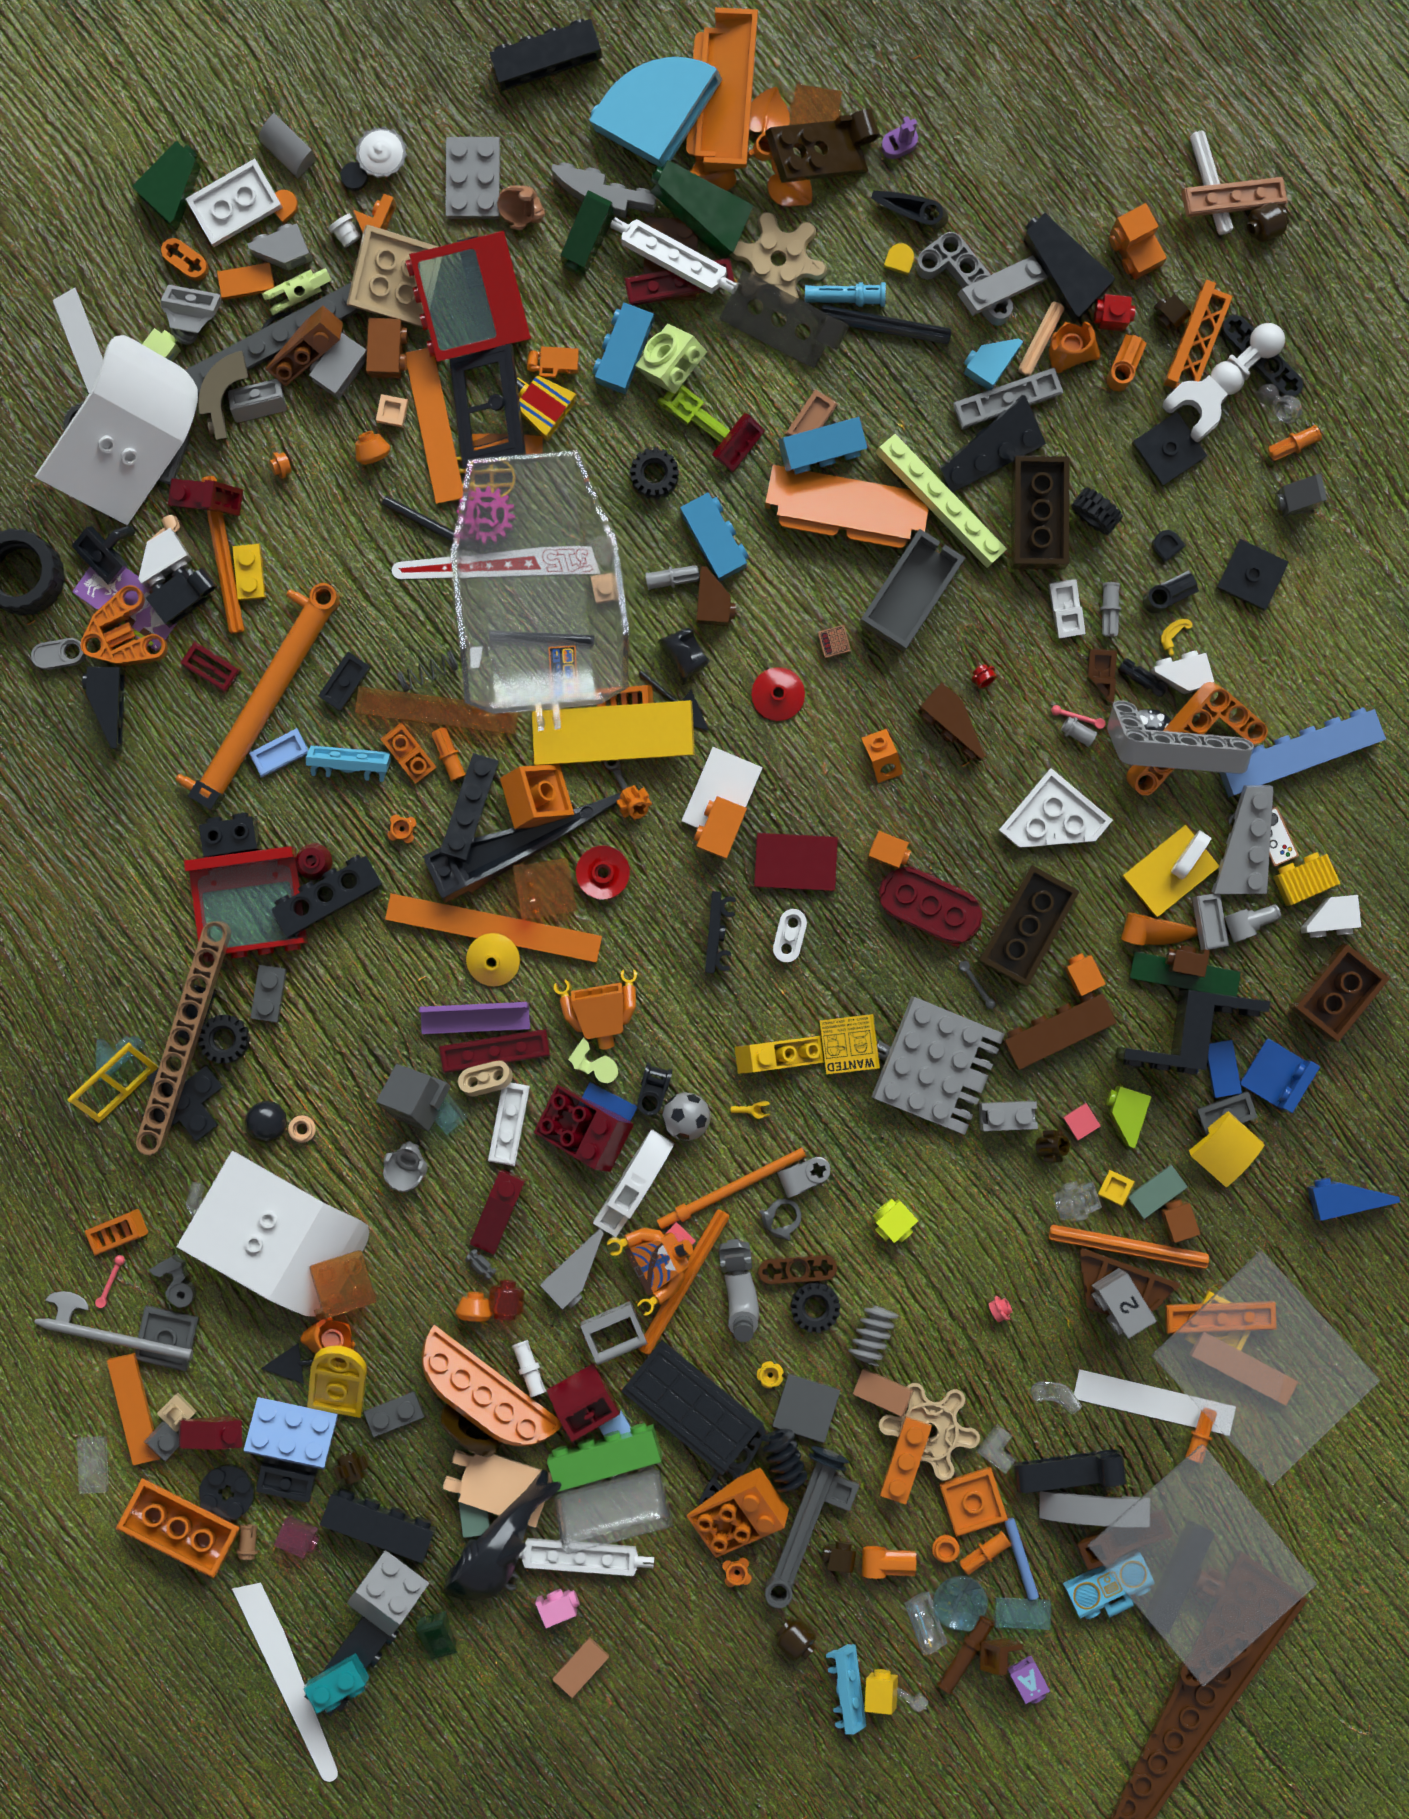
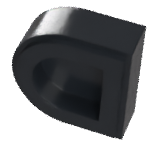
M1171 530L1159 532L1152 543L1154 552L1163 563L1186 546L1181 538Z

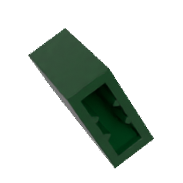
M177 141L132 186L136 194L175 231L180 226L188 204L186 198L191 196L201 168L196 160L198 157L197 153L189 145L186 144L183 147Z
M589 190L585 195L560 255L564 268L575 274L581 272L586 275L610 228L612 220H614L613 203Z

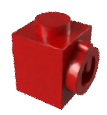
M1105 294L1102 300L1097 299L1094 309V323H1098V329L1125 332L1129 323L1133 322L1135 318V306L1131 305L1132 297Z

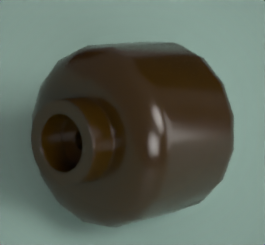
M1273 202L1252 210L1248 216L1247 223L1249 235L1263 243L1283 235L1289 223L1287 211L1284 207Z
M789 1619L775 1634L778 1637L776 1641L777 1647L792 1661H796L800 1657L806 1660L816 1649L813 1645L816 1640V1634L800 1619L794 1621Z

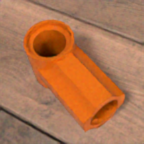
M1126 334L1106 379L1107 385L1113 391L1119 392L1127 389L1134 378L1135 371L1147 345L1142 338L1136 335ZM1115 372L1124 373L1127 379L1119 380L1115 376Z
M866 1546L862 1548L863 1577L880 1579L885 1578L886 1575L915 1576V1551L887 1550L879 1546Z

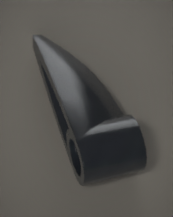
M873 190L871 199L903 216L925 223L932 229H941L948 222L949 215L947 210L935 200L898 192ZM936 210L939 215L932 220L929 216L931 212Z

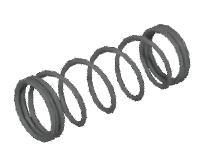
M447 651L450 662L444 654H441L444 673L439 669L435 661L430 658L433 679L425 670L423 665L420 663L418 666L421 676V683L416 678L411 669L408 668L407 673L409 677L410 688L408 687L402 672H398L397 677L404 692L408 691V689H412L410 673L420 685H423L421 667L427 674V676L431 680H434L435 676L432 662L434 663L438 671L445 676L446 669L443 657L448 662L453 671L457 669L459 670V667L457 665V662L454 658L452 651Z

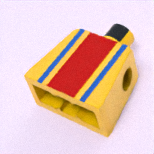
M536 376L530 385L517 378L521 416L545 440L549 441L576 403V394L540 376Z

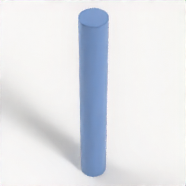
M1009 1518L1004 1523L1028 1600H1035L1039 1598L1018 1528L1015 1519Z

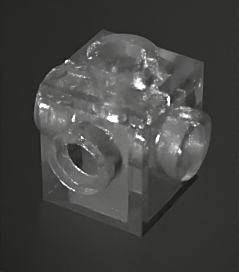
M1072 1181L1061 1185L1063 1190L1053 1194L1055 1206L1061 1220L1072 1218L1073 1222H1078L1089 1218V1213L1102 1208L1094 1182L1078 1185L1077 1181Z

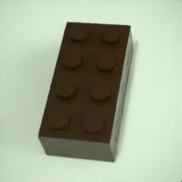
M1015 456L1013 459L1011 569L1065 570L1069 565L1070 456Z
M1033 865L1028 866L977 962L1023 987H1028L1080 891Z

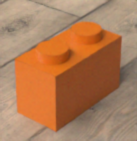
M716 796L715 801L709 800L704 815L708 816L704 827L699 825L694 840L698 842L696 848L727 860L747 808L719 796Z

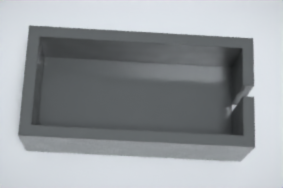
M921 529L916 533L859 623L902 652L906 651L965 559V557L944 545L940 554L936 552L940 541Z

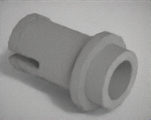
M1068 717L1062 725L1061 731L1065 732L1064 735L1066 737L1070 735L1089 747L1094 741L1097 732L1077 721L1078 718Z

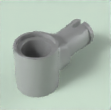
M1274 904L1255 912L1244 909L1224 918L1233 942H1237L1256 935V931L1260 930L1261 926L1281 919V913L1278 906Z

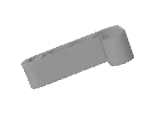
M954 232L943 234L919 254L916 264L918 275L924 279H932L947 268L962 288L991 275L961 236ZM952 243L956 246L957 250L947 252L943 245ZM930 259L934 261L936 266L932 269L925 268L922 261ZM969 264L973 268V272H962L960 265ZM1009 298L982 311V314L991 324L996 326L1003 325L1011 315L1013 304ZM995 308H1003L1004 312L995 313L994 310Z

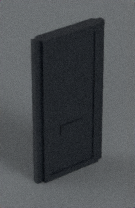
M661 1340L622 1390L626 1396L722 1475L764 1424L663 1340Z

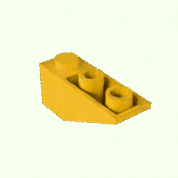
M820 1036L735 1047L738 1074L824 1063Z

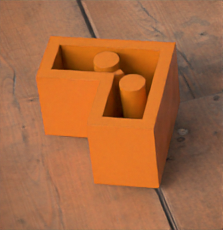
M1146 203L1118 217L1109 233V241L1114 251H1119L1123 258L1122 266L1128 275L1131 274L1134 280L1163 266L1167 259L1154 235L1159 226Z

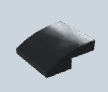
M264 1457L256 1492L309 1503L318 1468Z

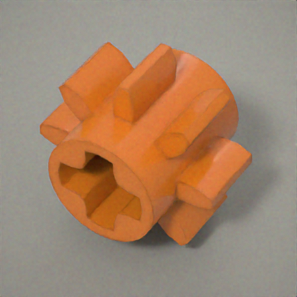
M635 785L622 790L620 799L616 800L623 817L626 818L630 815L633 820L645 816L648 812V806L652 805L645 788L638 791Z

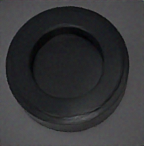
M358 162L347 163L341 170V180L347 189L359 191L366 186L368 174L360 168Z

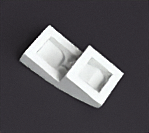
M1072 579L1048 583L1058 638L1086 634L1077 580Z

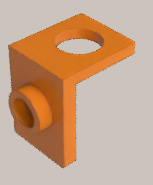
M887 729L861 738L872 762L878 783L903 774L898 752ZM886 764L895 765L894 769L888 773L880 772L881 768Z

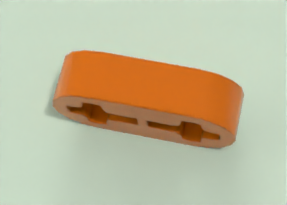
M170 238L162 244L161 253L164 259L189 279L200 281L207 276L209 271L207 262L179 239ZM171 247L173 249L178 247L183 257L180 259L176 255L171 256L168 250ZM187 262L199 263L201 270L199 272L196 270L192 272Z

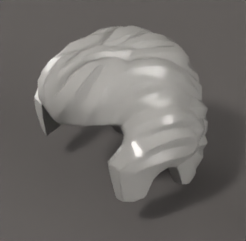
M411 1141L406 1142V1144L403 1143L400 1150L394 1153H386L384 1157V1179L392 1190L401 1191L402 1193L415 1188L421 1182L428 1169L427 1163L418 1149L419 1146Z

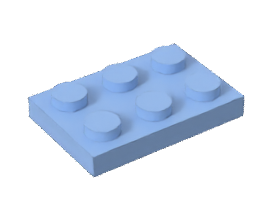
M258 1397L244 1452L325 1470L338 1414Z

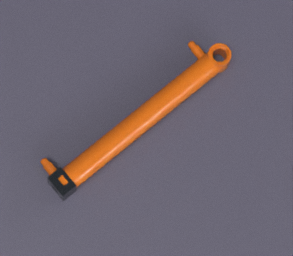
M326 583L315 585L309 594L310 598L292 589L288 590L286 596L302 606L303 609L201 780L195 782L182 774L177 775L176 782L190 791L188 797L216 812L225 797L223 795L253 743L331 613L338 608L340 597L331 585ZM322 593H331L329 603L319 604L318 599Z

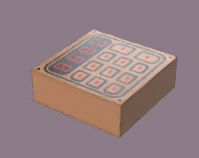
M844 625L818 632L824 659L851 652Z

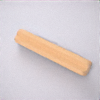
M1055 301L1051 303L1018 368V372L1022 375L1031 376L1065 309L1062 304Z

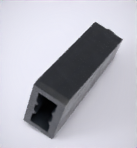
M1044 213L1039 219L1035 216L1025 227L1027 232L1024 241L1034 258L1047 274V280L1061 304L1065 307L1068 316L1076 323L1093 306L1096 300L1112 286L1115 277L1049 215Z

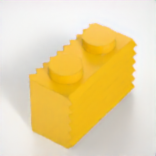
M1315 852L1304 857V863L1295 867L1294 863H1290L1278 869L1280 874L1274 876L1273 879L1286 906L1293 905L1341 884L1327 854L1319 856V853Z

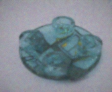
M954 1576L945 1580L936 1590L933 1600L934 1611L939 1621L946 1627L954 1630H973L980 1615L985 1616L988 1606V1598L984 1588L979 1582L967 1576Z

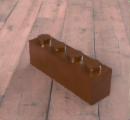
M1094 991L1079 997L1081 1002L1072 1007L1070 1003L1056 1008V1014L1049 1018L1044 1014L1031 1020L1032 1026L1024 1030L1019 1026L1006 1032L1008 1037L1002 1041L1015 1068L1020 1070L1116 1024V1019L1103 993L1095 995Z

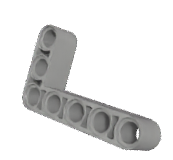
M1116 701L1113 703L1107 725V730L1118 758L1124 763L1131 765L1245 773L1254 749L1252 742L1239 737L1146 730L1136 706L1127 701Z

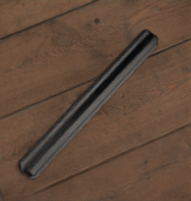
M825 305L822 306L820 320L823 322L944 344L950 342L952 333L950 328Z

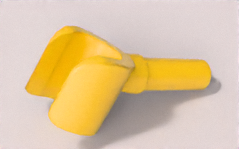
M761 1101L753 1104V1106H731V1113H748L757 1119L768 1117L770 1114H763L761 1106H767L770 1103L768 1101Z

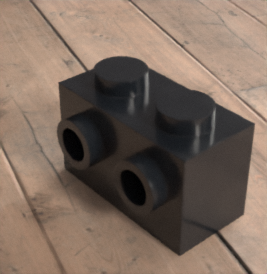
M248 813L233 814V819L222 821V817L205 819L206 824L199 825L203 857L262 850L257 818L249 817Z

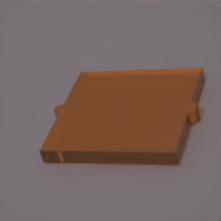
M796 84L794 101L790 104V109H792L790 125L836 120L841 116L839 108L842 91Z

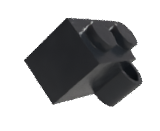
M181 567L171 575V580L164 585L162 583L157 584L149 591L150 595L146 597L147 601L169 628L213 597L211 592L216 589L217 584L205 568L194 572L192 568L186 571L184 567Z

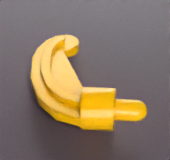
M1177 620L1164 629L1161 635V643L1164 651L1167 650L1170 656L1174 655L1172 638L1183 627L1190 629L1193 625L1190 620Z

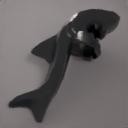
M542 1470L529 1487L477 1540H469L464 1546L456 1565L451 1567L446 1575L444 1584L446 1595L457 1599L480 1601L491 1598L499 1593L512 1577L519 1555L526 1547L523 1539L531 1514L541 1503L556 1494L562 1486L561 1483H548V1472Z

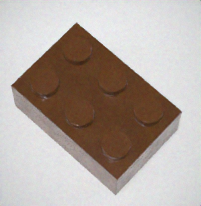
M1348 944L1339 945L1289 1008L1330 1042H1339L1390 978Z

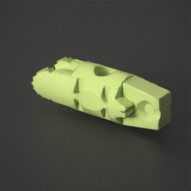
M325 268L316 273H313L310 269L262 293L265 300H268L283 292L286 293L288 299L270 308L272 315H275L321 292L320 286L330 282L331 277ZM297 286L303 287L300 292H295L294 289Z

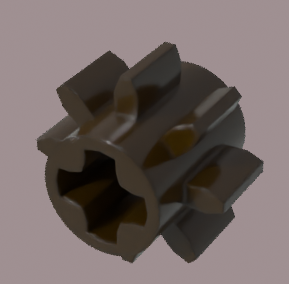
M1043 1130V1136L1039 1137L1036 1141V1151L1040 1157H1044L1043 1162H1063L1062 1156H1066L1069 1153V1140L1066 1136L1062 1135L1061 1130Z
M352 1451L336 1458L338 1465L334 1466L333 1471L337 1481L344 1478L347 1485L364 1478L363 1470H366L369 1466L364 1455L358 1457L356 1451Z

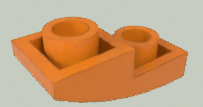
M402 722L381 738V741L415 784L436 768L435 764Z

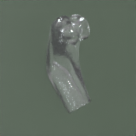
M1040 1381L1031 1387V1396L1037 1402H1042V1400L1057 1402L1071 1414L1076 1413L1082 1407L1073 1392L1064 1384Z

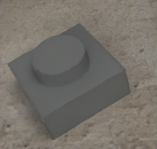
M162 1421L144 1443L161 1460L166 1461L179 1447V1435L166 1422Z
M835 1474L825 1502L850 1511L860 1486L859 1483Z

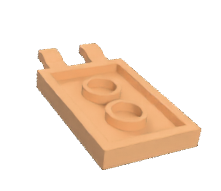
M456 1449L452 1463L466 1466L462 1480L446 1475L443 1489L460 1493L458 1502L501 1515L529 1487L542 1470L497 1454L483 1457ZM548 1472L547 1477L548 1483L552 1482V1476L550 1472ZM545 1501L531 1514L528 1522L529 1526L536 1528Z

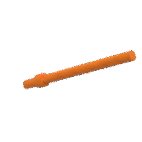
M801 1147L687 1205L683 1203L675 1207V1211L657 1219L661 1230L680 1220L684 1222L692 1218V1214L807 1156Z

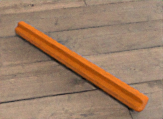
M206 476L201 479V482H205V480L217 481L214 476ZM207 511L228 629L231 634L241 633L244 631L240 603L237 598V587L223 513Z
M720 1209L715 1212L688 1259L689 1267L683 1271L685 1278L678 1292L662 1303L644 1335L648 1344L638 1348L641 1352L648 1355L652 1352L729 1219V1215Z
M1051 1225L1048 1237L1051 1241L1207 1269L1209 1264V1254L1059 1225Z

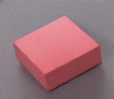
M1087 1103L1062 1117L1076 1140L1082 1139L1101 1126Z

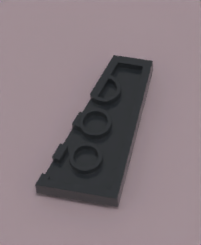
M1022 394L1010 408L999 414L997 419L987 428H983L972 441L961 447L938 467L946 487L952 493L1011 463L1015 456H1024L1046 444L1025 395Z

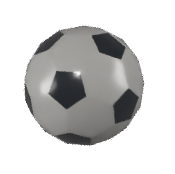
M687 1092L676 1094L670 1098L662 1114L664 1127L669 1134L684 1141L694 1140L703 1135L711 1119L708 1104L702 1097Z

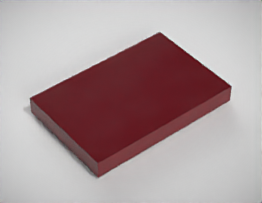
M757 833L754 887L835 891L838 837Z

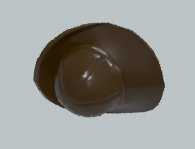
M447 1403L443 1407L441 1412L442 1427L462 1447L483 1457H490L499 1450L503 1444L502 1442L486 1434Z

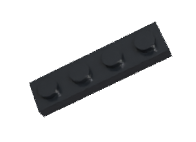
M473 753L440 849V855L463 862L467 861L499 765V760Z

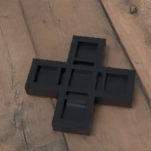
M170 1061L171 1068L177 1070V1068ZM208 1065L187 1081L185 1080L171 1127H173L180 1121L195 1141H199L219 1125L203 1103L221 1090L224 1085ZM158 1069L147 1076L152 1085H154ZM164 1082L161 1088L163 1094L172 1096L173 1086L168 1082ZM156 1108L153 1116L156 1121L163 1122L165 1120V1113L163 1110Z

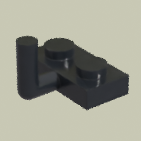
M92 526L86 527L72 547L109 585L114 583L128 566L113 547L119 540L133 536L135 529L132 526L113 530L104 539Z

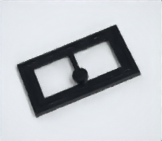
M506 344L449 359L462 468L468 469L526 455L513 345ZM499 362L503 397L499 394H493L490 396L488 403L469 408L464 371ZM504 407L509 442L474 451L470 414L490 408L494 411H500Z

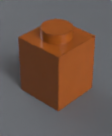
M1176 1199L1165 1204L1166 1208L1160 1210L1171 1242L1177 1243L1201 1235L1190 1203Z

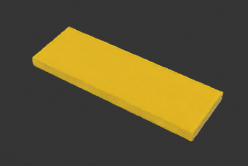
M691 700L532 711L534 765L536 766L695 755Z

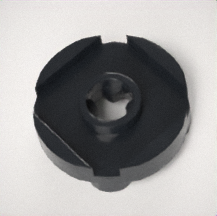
M233 1464L221 1465L210 1471L203 1478L199 1488L201 1508L227 1521L235 1520L242 1516L251 1507L255 1498L254 1483L252 1484L247 1471ZM226 1485L231 1486L230 1491L234 1493V1497L224 1499L220 1489H225Z

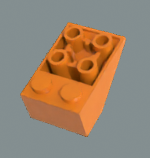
M758 1468L736 1478L688 1513L687 1518L712 1554L717 1558L784 1529L789 1508L763 1470Z

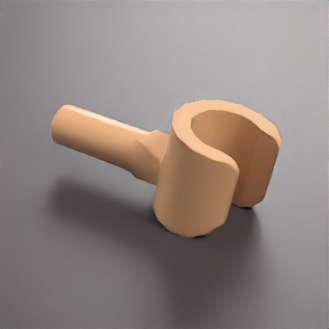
M168 515L162 518L161 521L164 528L159 530L149 540L169 528L174 532L179 531L180 524L177 517Z

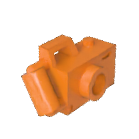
M541 346V352L532 350L528 353L527 370L531 372L540 371V377L556 378L558 373L578 374V348Z

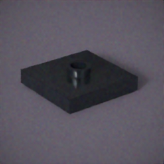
M1178 412L1132 442V445L1161 487L1207 457L1199 442H1195L1191 437L1190 429Z
M1239 539L1216 589L1265 611L1289 562L1247 541Z

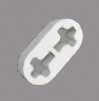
M1199 830L1173 866L1171 873L1183 880L1209 844L1211 837Z

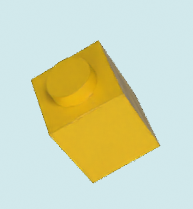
M877 1669L874 1670V1673L871 1672L866 1678L865 1712L893 1714L897 1709L898 1675H891V1671Z

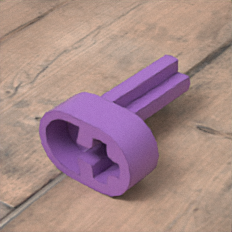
M908 116L904 117L901 127L888 132L884 136L881 149L887 158L897 159L915 149L918 141L916 132L917 121L915 118L910 120ZM890 140L898 144V150H894Z

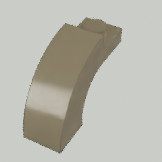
M243 350L229 354L219 360L209 370L200 388L199 413H211V418H207L209 433L215 434L216 439L228 437L222 411L224 392L236 380L248 378Z

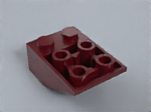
M557 1084L533 1133L594 1170L611 1172L634 1123ZM581 1101L582 1103L586 1104L591 1108L578 1106V1104Z

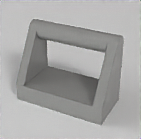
M631 1301L586 1319L580 1324L597 1365L648 1344ZM630 1317L638 1336L599 1353L591 1333Z

